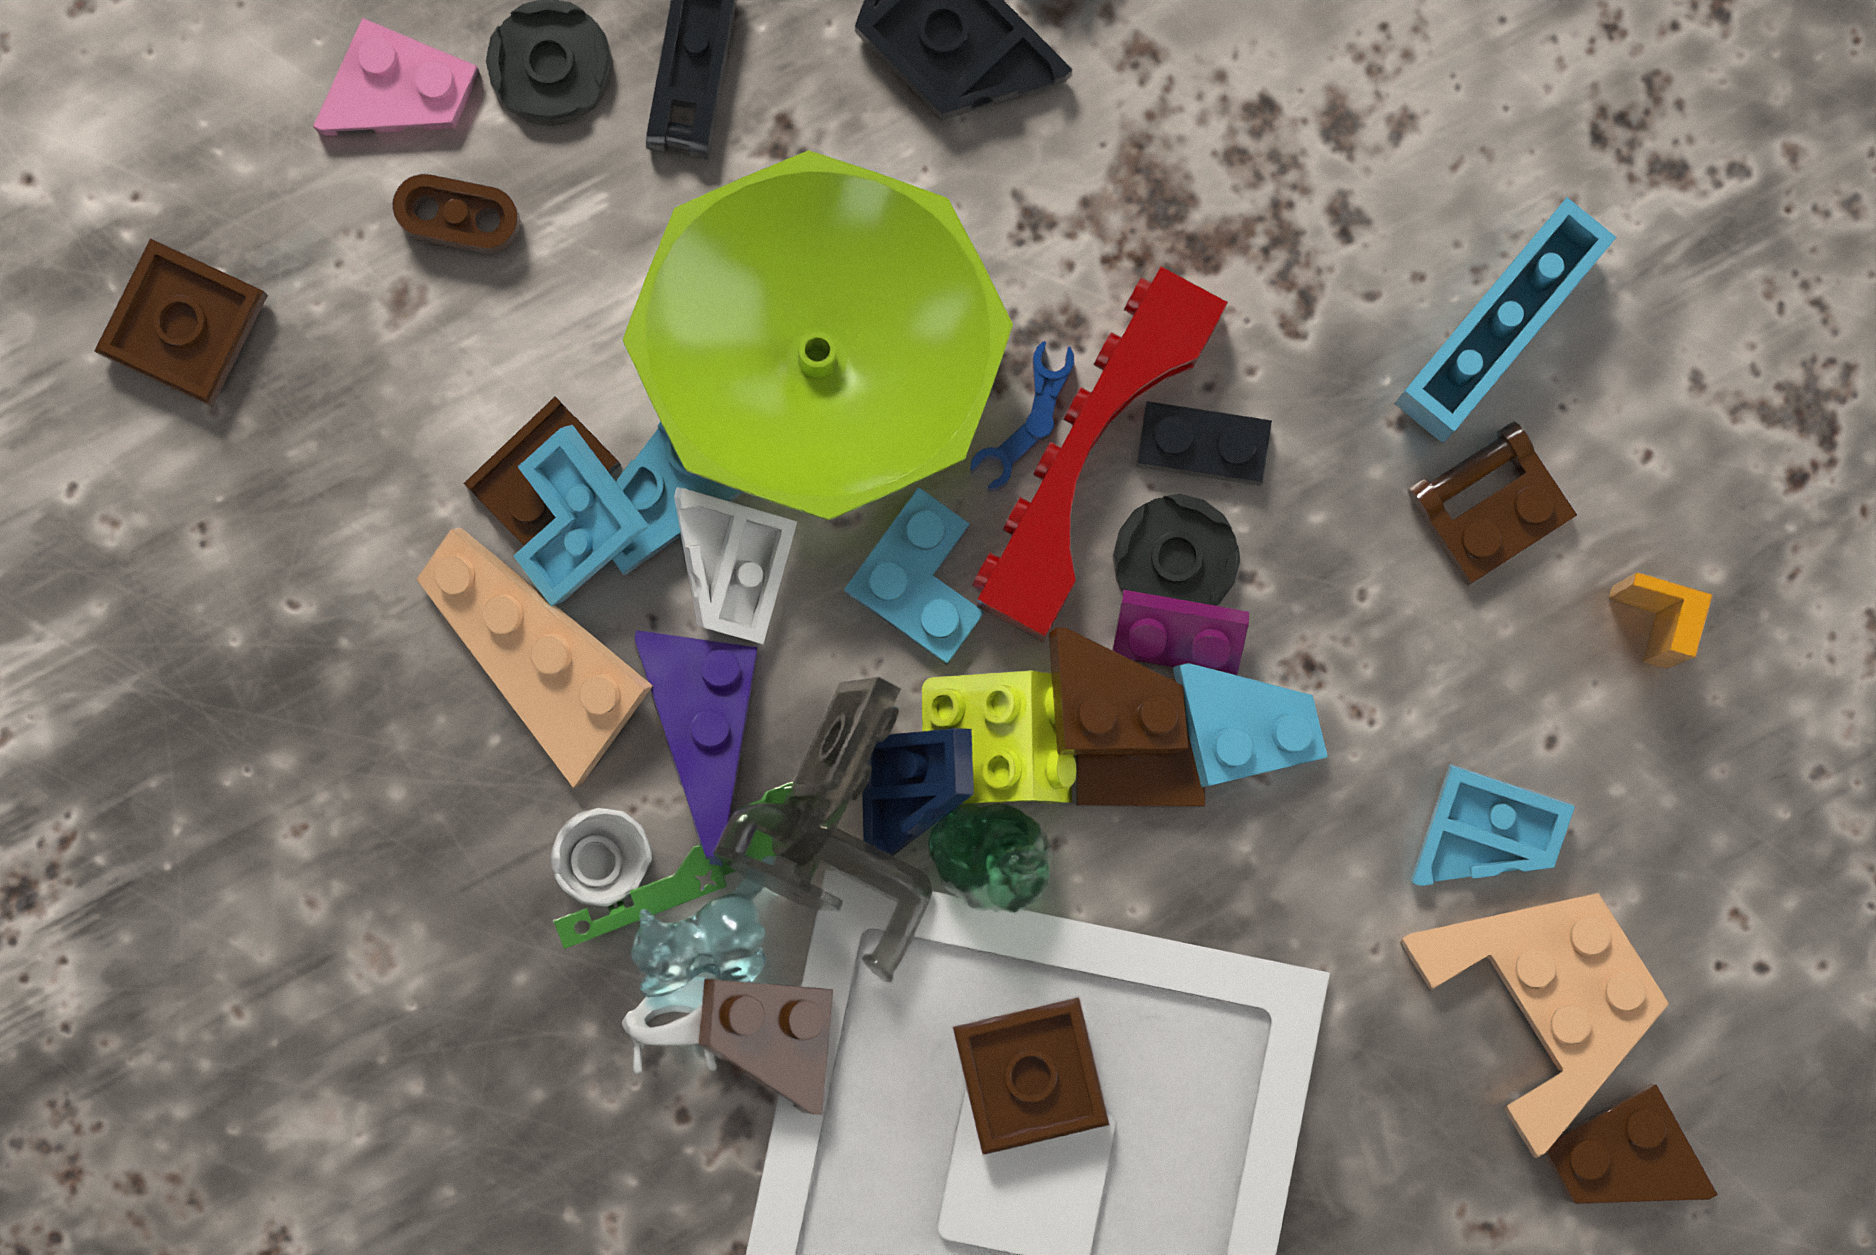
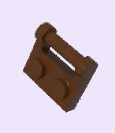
M1515 421L1497 431L1498 439L1431 482L1422 479L1408 488V494L1414 506L1467 586L1577 516L1536 454L1527 433ZM1512 460L1522 476L1454 520L1451 519L1445 510V502Z

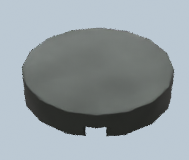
M561 0L528 2L510 12L511 16L505 19L501 26L498 25L491 35L486 57L491 86L505 107L527 122L549 126L576 121L595 108L609 87L613 62L606 34L593 17L586 14L583 9L575 4Z
M1183 494L1155 498L1136 508L1120 528L1112 556L1116 581L1122 591L1129 590L1218 606L1235 584L1240 564V553L1236 536L1225 515L1205 500Z

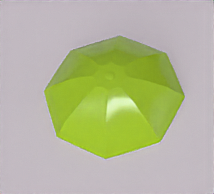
M808 150L737 179L674 208L647 272L622 341L685 471L829 521L965 460L990 395L1013 328V323L981 258L947 197Z

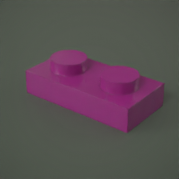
M1123 590L1112 650L1135 661L1169 667L1190 663L1238 676L1249 626V612Z

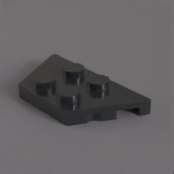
M864 0L855 23V33L941 120L1064 83L1072 76L1073 69L1004 0Z

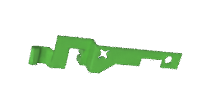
M789 782L768 790L764 793L761 800L738 808L750 845L724 854L722 866L709 864V859L705 858L702 846L698 844L693 846L675 874L629 891L634 902L633 906L625 908L621 900L617 902L618 908L616 909L614 904L608 906L610 915L594 921L591 920L587 908L553 920L564 949L725 888L727 886L724 878L725 875L780 855L781 851L772 828L775 827L777 820L791 814L793 816L802 815L806 812L797 783ZM712 870L710 877L716 884H706L700 890L701 882L695 876H705ZM584 920L590 924V928L586 933L579 934L575 932L574 926L578 921Z

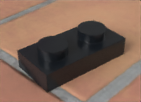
M1147 401L1136 467L1261 486L1264 478L1272 420Z

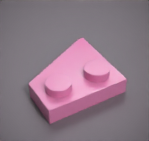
M362 18L313 127L318 133L325 136H338V131L371 129L375 133L401 132L408 127H421L424 130L455 129L480 71L474 64Z

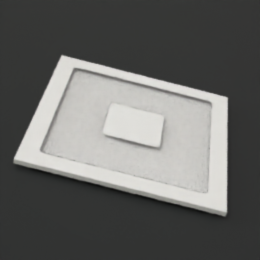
M825 870L802 981V987L833 989L822 1115L803 1113L793 1107L794 1103L779 1094L746 1255H1276L1330 973ZM1079 997L1110 1125L982 1155L953 1026Z

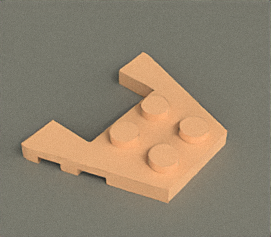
M1599 893L1411 933L1400 941L1430 991L1481 960L1488 958L1559 1070L1558 1075L1503 1107L1534 1158L1549 1150L1669 1005V1002Z

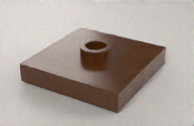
M150 238L94 351L102 357L213 408L268 295L255 286Z
M1188 730V749L1180 754L1076 755V806L1205 807V787H1201Z
M1079 997L953 1026L982 1155L1110 1125Z

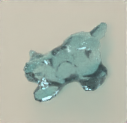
M771 855L764 857L732 893L711 900L689 918L679 922L664 923L658 921L647 909L640 911V928L635 935L634 946L630 956L640 972L648 973L640 983L642 996L661 997L675 993L703 972L712 973L720 980L751 982L760 974L766 963V955L761 947L766 935L765 928L758 922V908L754 904L753 899L771 881L776 867L774 857Z

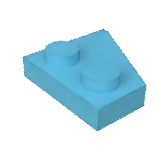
M1190 663L1172 667L1176 682L1183 685L1186 726L1201 787L1328 757L1313 695Z
M1449 764L1410 880L1414 884L1425 886L1432 885L1436 881L1465 877L1475 879L1497 876L1501 872L1515 870L1525 872L1554 868L1575 806L1571 803Z

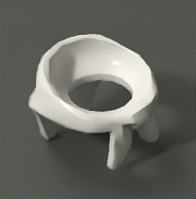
M693 977L670 983L645 997L636 1009L626 1014L622 1021V1026L630 1034L633 1041V1069L635 1074L642 1073V1049L646 1048V1044H698L704 979L708 978ZM663 1013H690L684 1018L663 1026L650 1028L646 1025L653 1017ZM704 1048L708 1068L711 1071H715L718 1065V1057Z

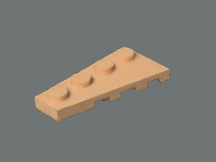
M463 528L451 529L416 580L571 786L574 788L583 784L653 685L556 605L550 606L537 589Z

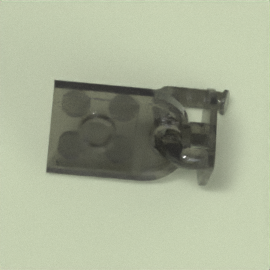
M880 677L839 682L784 803L752 804L737 811L727 823L713 855L745 878L811 909L839 912L843 901L837 896L811 883L819 863L897 902L878 945L871 954L866 953L862 957L864 964L870 971L884 982L890 983L894 979L892 973L904 958L931 900L932 884L928 876L921 870L837 828L849 801L857 800L868 784L872 767L867 762L876 742H883L888 737L899 714V708L894 706V703L901 688ZM756 830L772 837V850L774 854L778 855L773 865L745 855Z

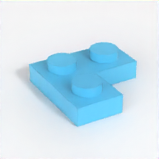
M573 425L560 428L518 466L556 518L513 557L550 606H554L564 602L645 531L649 525Z
M918 487L844 589L845 593L945 665L950 663L984 616V611L935 577V574L970 528V523Z

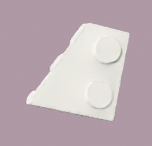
M676 487L674 500L697 626L763 644L797 521Z

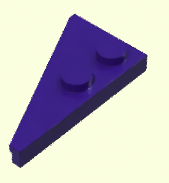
M636 630L634 638L635 648L641 660L647 681L653 685L651 688L652 700L657 715L660 717L665 739L693 818V825L700 846L703 848L705 858L709 859V864L722 866L758 657L757 647Z

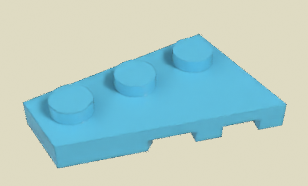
M661 421L657 425L658 429L635 460L630 461L616 480V483L649 525L645 531L612 559L624 576L681 537L674 500L676 487L729 502L744 493L685 471Z

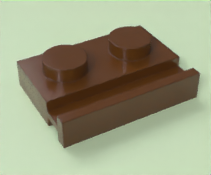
M556 396L463 483L524 546L556 517L518 466L560 428L573 425L610 475L621 465Z

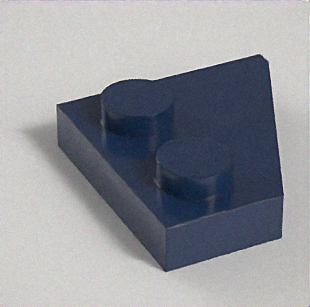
M953 728L860 737L864 860H889L974 794L972 729Z

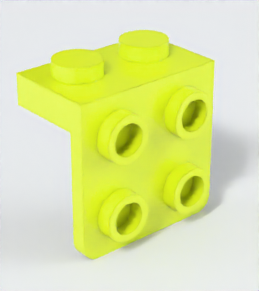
M1017 671L931 677L923 683L922 731L953 728L972 729L974 794L962 804L998 802L1072 803V785L1076 778V763L1073 755L1057 754L1051 673Z

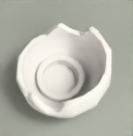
M598 807L580 812L565 823L558 832L553 845L550 865L562 891L581 904L608 907L628 898L631 895L629 891L640 887L652 861V849L641 824L623 811Z

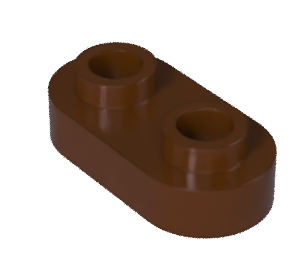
M418 174L402 182L393 197L392 207L395 219L409 236L417 240L491 254L509 247L516 239L520 230V215L513 200L504 191L495 187L431 174ZM426 201L436 202L438 204V212L432 219L422 220L418 218L417 211L422 203ZM488 213L498 215L500 223L494 231L483 232L479 230L478 223L482 216Z

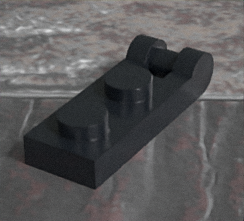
M671 0L648 122L646 149L666 152L667 147L689 150L690 157L709 160L737 0ZM674 105L696 109L693 125L671 122Z

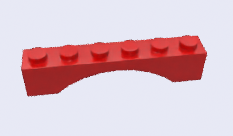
M1160 266L1152 282L1142 277L1140 278L1123 310L1133 315L1123 336L1120 337L1113 332L1109 334L1094 362V366L1103 370L1092 392L1080 387L1063 419L1073 425L1063 445L1060 447L1053 442L1049 443L1033 473V476L1043 480L1031 502L1020 497L1003 527L1004 532L1012 535L1001 557L991 552L988 554L974 579L972 586L982 591L977 599V607L1044 642L1076 581L1070 550V512L1076 484L1089 453L1109 424L1135 399L1161 382L1194 368L1228 304L1227 301Z

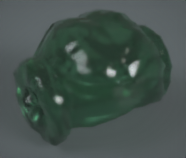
M969 803L965 805L960 804L938 821L931 830L928 839L929 856L935 862L942 885L973 909L982 911L993 910L995 913L1001 910L1017 913L1019 909H1026L1042 895L1045 887L1048 886L1050 860L1052 857L1049 839L1038 822L1012 805L996 803L979 807Z

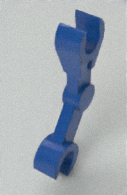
M1046 341L1041 342L1036 347L1033 354L1035 396L1031 413L1028 415L1026 422L998 448H984L973 457L970 473H974L981 463L988 459L997 460L1003 467L1002 475L988 485V492L999 491L1005 487L1010 480L1012 466L1040 440L1047 439L1051 435L1054 428L1053 413L1056 400L1074 366V353L1070 346L1067 348L1065 365L1058 371L1047 370L1042 364L1041 359L1044 355Z

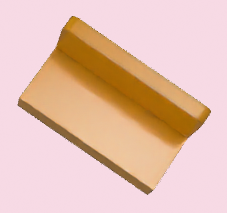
M1634 573L1612 586L1608 599L1656 613L1643 662L1668 669L1696 657L1713 594L1642 573Z

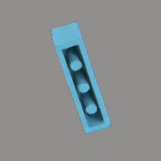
M1566 197L1394 404L1441 443H1444L1617 237Z

